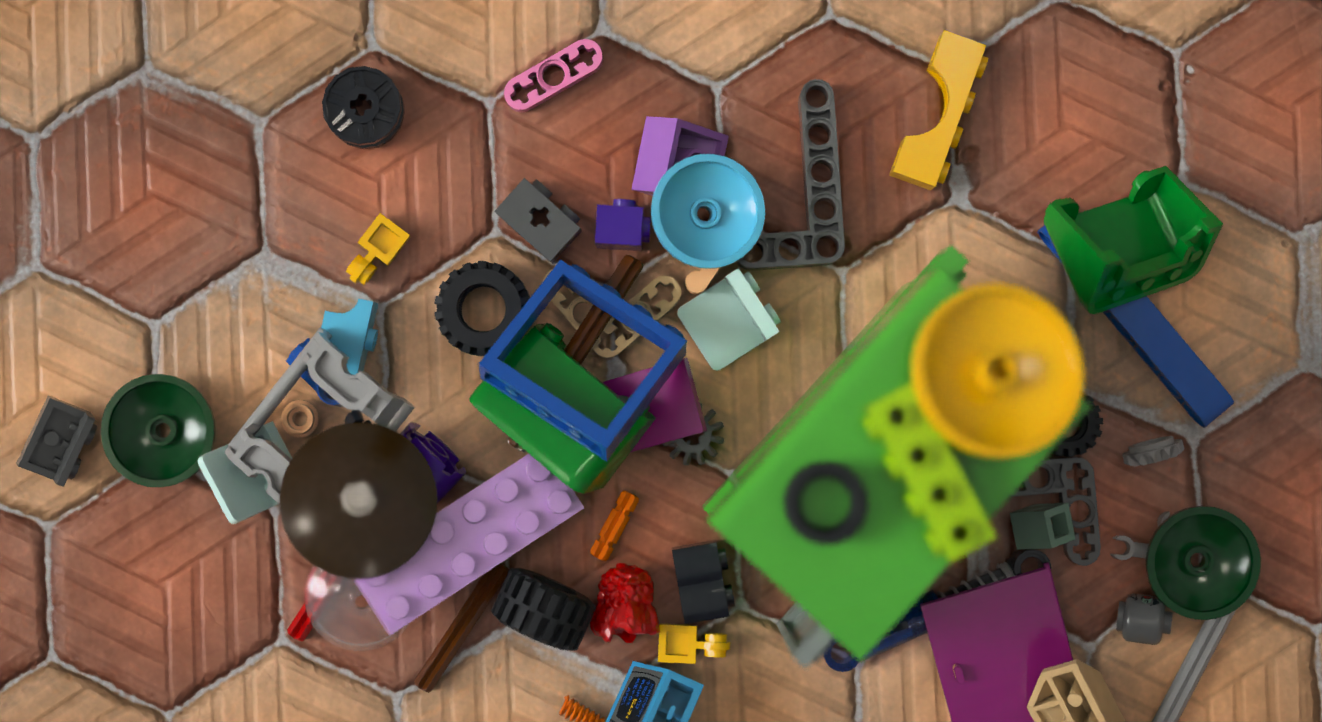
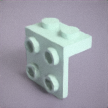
M737 268L723 280L682 305L677 311L682 324L710 367L715 371L723 369L780 332L776 326L781 322L780 318L770 303L763 306L755 293L759 292L760 288L749 271L742 274L740 269Z
M274 422L264 424L254 437L271 441L292 459ZM227 444L198 458V465L226 518L231 524H237L278 505V503L266 493L268 481L263 474H259L255 478L248 477L229 460L224 452L228 448Z

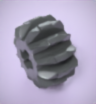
M713 409L709 410L704 416L707 431L698 437L699 443L690 445V440L685 442L681 438L663 444V446H669L676 442L678 445L670 453L672 459H675L682 450L686 452L683 464L687 466L691 462V453H696L699 465L705 464V459L701 453L704 449L712 457L717 456V451L709 446L710 441L718 444L724 443L723 437L712 435V431L720 430L724 425L722 422L712 425L708 424V421L716 414Z

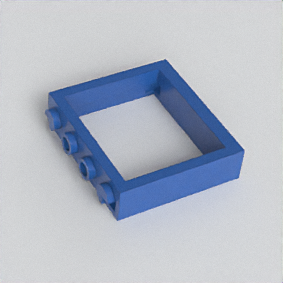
M560 259L480 361L479 371L482 380L607 462L686 356L687 340L684 339L683 334L677 328L671 325L664 326L654 320L651 313L638 304L632 306L621 299V295L613 287L607 284L601 286L590 279L589 274L580 266L575 264L570 266ZM563 285L665 350L607 429L590 420L503 362Z

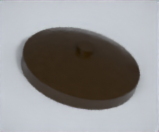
M347 423L320 432L296 452L282 479L279 498L280 514L290 542L297 552L311 565L327 574L340 578L370 579L398 569L407 563L423 546L435 521L437 488L427 460L407 438L396 431L380 425Z

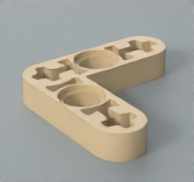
M552 270L547 272V274L544 276L543 281L546 279V277ZM659 276L630 299L628 303L632 306L638 304L651 313L653 319L658 321L680 301L681 287L673 277ZM660 283L663 286L673 285L675 289L671 294L674 299L671 302L665 299L658 302L655 307L661 311L654 316L650 306L640 299L647 294L649 300H652L658 294L656 286ZM560 291L551 300L576 330L581 325L573 317L576 305L586 302L593 306L592 303L579 296L571 301L567 309H564L561 303L567 301V299ZM612 317L603 332L605 331L606 334L610 335L618 329L612 324L616 320ZM621 323L624 329L633 334L628 340H625L622 333L615 340V344L618 347L614 351H611L609 348H605L602 351L598 346L602 342L599 337L592 349L601 357L613 358L623 352L641 335Z

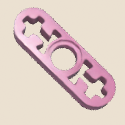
M590 39L578 40L512 78L504 89V97L507 104L517 112L530 111L596 73L603 62L600 46ZM585 48L587 52L594 51L596 54L592 57L593 64L587 66L584 62L574 66V70L578 74L571 77L569 67L562 59L569 56L570 63L580 58V49ZM550 66H558L564 71V80L557 86H550L543 80V73ZM536 75L538 83L545 93L539 96L536 88L527 94L529 99L527 103L523 104L519 99L513 101L512 97L516 94L514 88L518 85H521L523 89L531 87L534 83L530 77Z

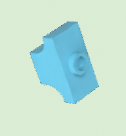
M358 299L355 307L348 312L335 313L325 310L321 328L332 335L329 341L349 357L347 369L350 374L355 375L360 371H364L368 351L373 352L375 349L378 330L373 329L379 303Z

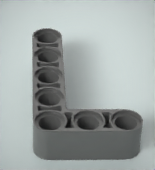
M814 79L807 82L803 86L798 98L807 231L761 234L756 244L762 250V258L755 263L747 262L743 257L736 261L745 270L826 266L837 261L844 252L845 240L835 99L832 87L824 80ZM811 90H819L825 96V105L818 108L812 107L806 100V93ZM813 127L825 129L828 133V142L823 145L812 143L808 135L809 130ZM816 164L826 165L831 172L830 180L823 183L816 181L812 177L811 168ZM818 201L829 202L834 210L832 218L828 220L819 219L814 213L815 203ZM829 238L834 241L836 253L833 257H823L818 253L816 246L819 239ZM786 240L795 242L799 248L798 257L794 260L784 259L779 253L780 243Z

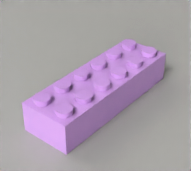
M527 454L437 512L427 540L407 563L388 574L370 579H353L388 635H392L584 509V506L573 489L560 481L534 457Z

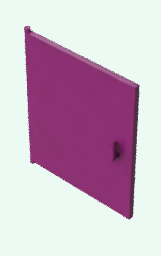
M1044 563V567L920 604L951 722H1034L1027 709V704L1042 669L1073 660L1049 563Z

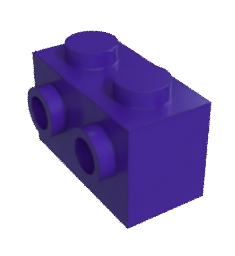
M614 199L613 205H597L595 232L597 249L642 251V242H650V217H644L643 207H637L635 200Z

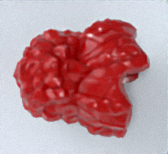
M618 563L616 568H610L605 574H602L601 581L598 584L597 608L590 621L592 632L596 636L601 637L604 642L609 643L613 635L619 636L626 643H633L637 634H658L660 632L659 620L656 609L652 605L654 583L649 572L638 568L636 565Z

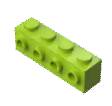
M907 383L863 407L867 416L861 419L862 424L873 442L879 439L888 453V455L882 457V460L894 481L901 477L909 492L903 495V499L913 517L916 519L922 516L929 531L923 535L935 557L942 554L947 561L953 562L997 538L944 438L930 425L921 411L912 383Z

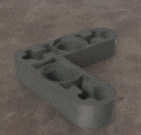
M1078 457L1044 459L1039 466L1045 468L1048 473L1047 483L1043 487L1035 488L1029 483L1027 478L1022 483L1023 490L1017 489L1011 497L1059 493V503L1068 502L1069 507L1075 501H1084L1089 509L1088 516L1080 522L1072 520L1075 528L1090 526V533L1082 532L1084 543L1091 544V551H1086L1085 558L1082 559L1080 554L1073 552V546L1079 545L1080 542L1079 533L1074 532L1076 539L1063 544L1065 556L1071 562L1082 566L1090 565L1098 559L1101 550L1093 467L1087 460ZM1076 463L1077 468L1083 469L1085 472L1084 476L1078 478L1079 489L1084 490L1087 488V495L1073 494L1067 497V489L1075 490L1073 479L1067 478L1066 472L1071 471L1073 464Z

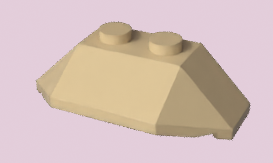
M1078 659L1042 669L1027 704V709L1034 722H1126L1101 672Z

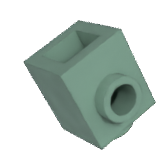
M1068 502L1033 504L1010 513L1017 550L1052 549L1076 539Z

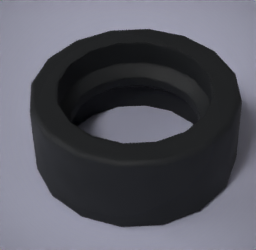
M829 461L811 463L798 470L788 482L784 494L785 515L792 528L806 540L821 545L838 544L852 537L864 523L868 509L867 492L860 478L847 467ZM830 477L837 479L846 486L850 494L851 508L849 514L841 524L833 528L822 529L813 526L804 518L800 509V497L803 489L809 482L817 478Z

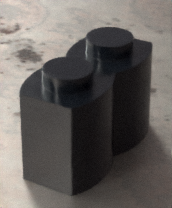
M716 540L672 547L684 623L690 624L729 617L728 607H734L735 602L732 585H724L722 570L729 569L725 547L717 548Z

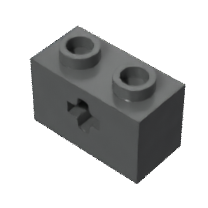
M524 178L494 212L553 264L582 232L581 228L577 225L580 218L565 204L560 209L549 200L553 194L537 179L531 184ZM536 210L541 214L546 210L549 211L547 218L550 223L546 227L543 224H538L536 227L533 226L536 220L532 214Z

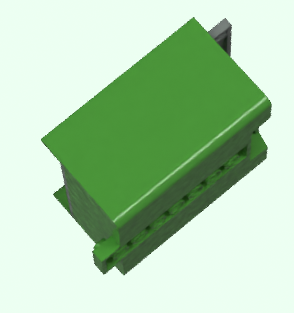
M952 245L941 250L914 280L904 284L702 505L703 509L708 513L707 521L795 601V604L776 625L792 657L805 669L812 661L814 663L817 662L831 646L830 642L833 638L837 639L858 660L862 661L951 563L942 554L935 557L923 535L929 531L922 516L915 519L903 499V495L909 493L901 477L895 481L893 480L882 460V457L888 455L880 439L875 442L871 440L861 419L867 416L863 409L864 406L907 383H912L911 358L919 330L929 315L940 304L963 291L958 284L967 275L962 269L969 260ZM1081 397L1074 417L1056 439L1041 449L1023 456L1009 459L978 457L958 449L945 440L988 521L1090 410L1092 406ZM829 461L847 467L860 478L867 492L868 509L864 523L852 537L838 544L821 545L806 540L792 528L785 515L784 494L788 482L798 470L811 463ZM821 477L809 482L803 489L800 497V509L804 518L813 526L822 529L833 528L841 524L848 516L851 508V498L846 486L839 480L830 477Z

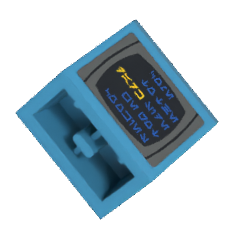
M633 661L606 722H688L704 685L672 670Z

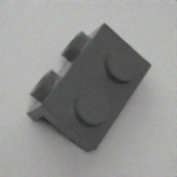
M48 395L16 462L17 466L54 480L55 484L64 487L67 479L72 480L78 472L81 463L78 455L83 445L88 446L94 438L97 425L94 424V416L87 410Z

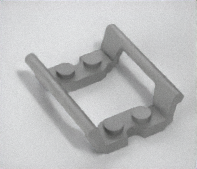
M321 327L224 451L229 460L248 477L255 478L259 474H263L268 481L266 493L278 504H280L282 479L292 459L271 441L255 438L254 436L307 368L313 381L340 405L348 410L360 411L375 421L377 425L393 431L398 430L415 408L406 399L387 391L368 373L360 371L355 375H351L347 369L349 357L329 341L332 335Z

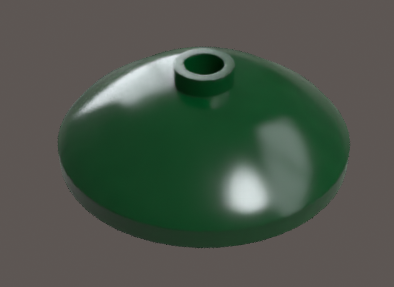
M145 375L126 383L108 402L101 422L102 445L110 463L122 476L146 487H167L191 478L201 469L198 465V458L212 451L215 442V419L208 401L191 383L171 375ZM163 423L170 427V434L167 437H163L159 433V428Z
M1194 506L1182 509L1164 520L1150 539L1145 561L1149 584L1158 599L1166 607L1179 615L1197 620L1220 618L1232 613L1243 605L1256 587L1261 568L1259 547L1248 526L1232 513L1211 506ZM1200 553L1201 562L1196 566H1192V555Z

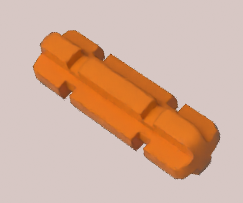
M625 490L620 493L616 501V508H612L599 533L601 537L599 540H595L590 550L592 556L602 561L609 559L614 549L612 545L614 543L617 544L630 519L629 513L634 512L639 502V498L636 495Z

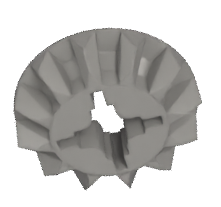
M1173 436L1159 437L1129 446V451L1123 453L1122 456L1124 463L1134 467L1144 466L1177 457L1183 452L1184 445L1181 439L1174 440Z

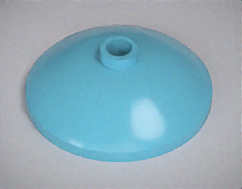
M699 154L679 161L662 176L652 197L651 219L658 240L673 257L692 267L714 269L738 261L754 247L764 226L765 203L758 183L741 164L717 154ZM699 208H705L709 211L710 217L708 221L699 219L697 215Z

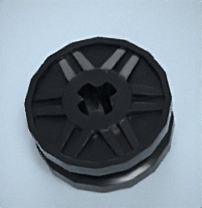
M367 66L351 67L337 74L326 87L322 100L324 119L331 131L347 145L360 149L378 148L392 140L400 130L405 115L403 98L392 79L380 70ZM363 100H366L372 109H366L364 115L361 116L356 107L362 106Z

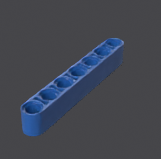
M1044 225L1038 230V234L1061 262ZM1147 296L1103 311L1105 316L1164 386L1201 427H1207L1234 404L1232 397Z

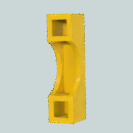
M943 30L940 34L927 72L937 81L942 90L944 98L942 117L937 126L932 130L920 135L905 136L902 139L889 176L928 190L935 188L937 182L944 183L951 164L945 161L950 147L956 149L963 132V128L958 126L962 112L969 113L976 93L970 91L975 77L982 78L989 58L983 56L986 48L985 44Z

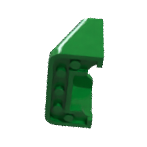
M1167 166L1140 173L1134 179L1131 192L1126 198L1078 213L1080 207L1074 199H1057L1049 204L1044 217L1045 227L1077 298L1090 314H1098L1189 281L1204 266L1223 226V223Z
M549 323L545 325L536 324L513 348L503 362L590 420L607 429L630 397L618 396L564 351L566 344L562 340L564 334L558 328ZM484 380L469 398L472 405L560 481L581 494L604 488L656 419L648 411L650 409L648 405L606 462Z

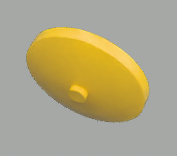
M983 284L965 289L940 304L925 320L919 330L912 351L911 378L915 397L921 411L930 425L946 441L958 449L978 457L1009 459L1041 449L1051 443L1066 429L1074 417L1081 400L1084 384V366L1080 347L1073 331L1063 316L1051 304L1023 288L1006 284Z

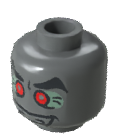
M1132 593L1127 596L1126 601H1119L1116 630L1122 631L1123 638L1128 642L1157 645L1160 643L1163 633H1171L1173 612L1165 611L1166 606L1157 596Z

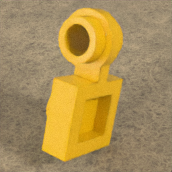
M379 213L357 242L368 251V254L365 258L358 254L348 266L346 272L351 275L350 280L355 284L358 282L363 285L367 284L377 270V267L373 265L374 260L378 258L389 266L411 236Z
M659 624L658 662L696 664L697 649H704L705 657L716 658L726 657V651L730 650L731 642L727 641V634L705 633L704 640H697L698 625Z

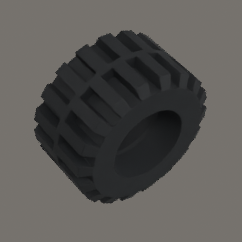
M478 261V263L473 264L469 262L463 264V267L459 270L454 269L448 274L450 277L446 282L443 281L441 283L439 296H436L434 303L437 305V312H434L435 319L440 325V332L449 340L448 342L452 346L471 355L485 356L524 307L530 296L519 277L502 265L487 261ZM479 287H489L501 294L506 305L503 321L499 326L490 331L482 332L472 329L467 325L462 316L464 299L472 290Z
M510 568L491 612L501 623L531 639L557 649L572 651L578 650L597 607L588 597L560 582L527 569Z

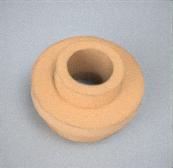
M296 400L284 408L281 415V423L284 430L291 436L306 437L317 429L319 413L310 402ZM300 411L304 412L307 416V422L303 426H299L295 422V415Z

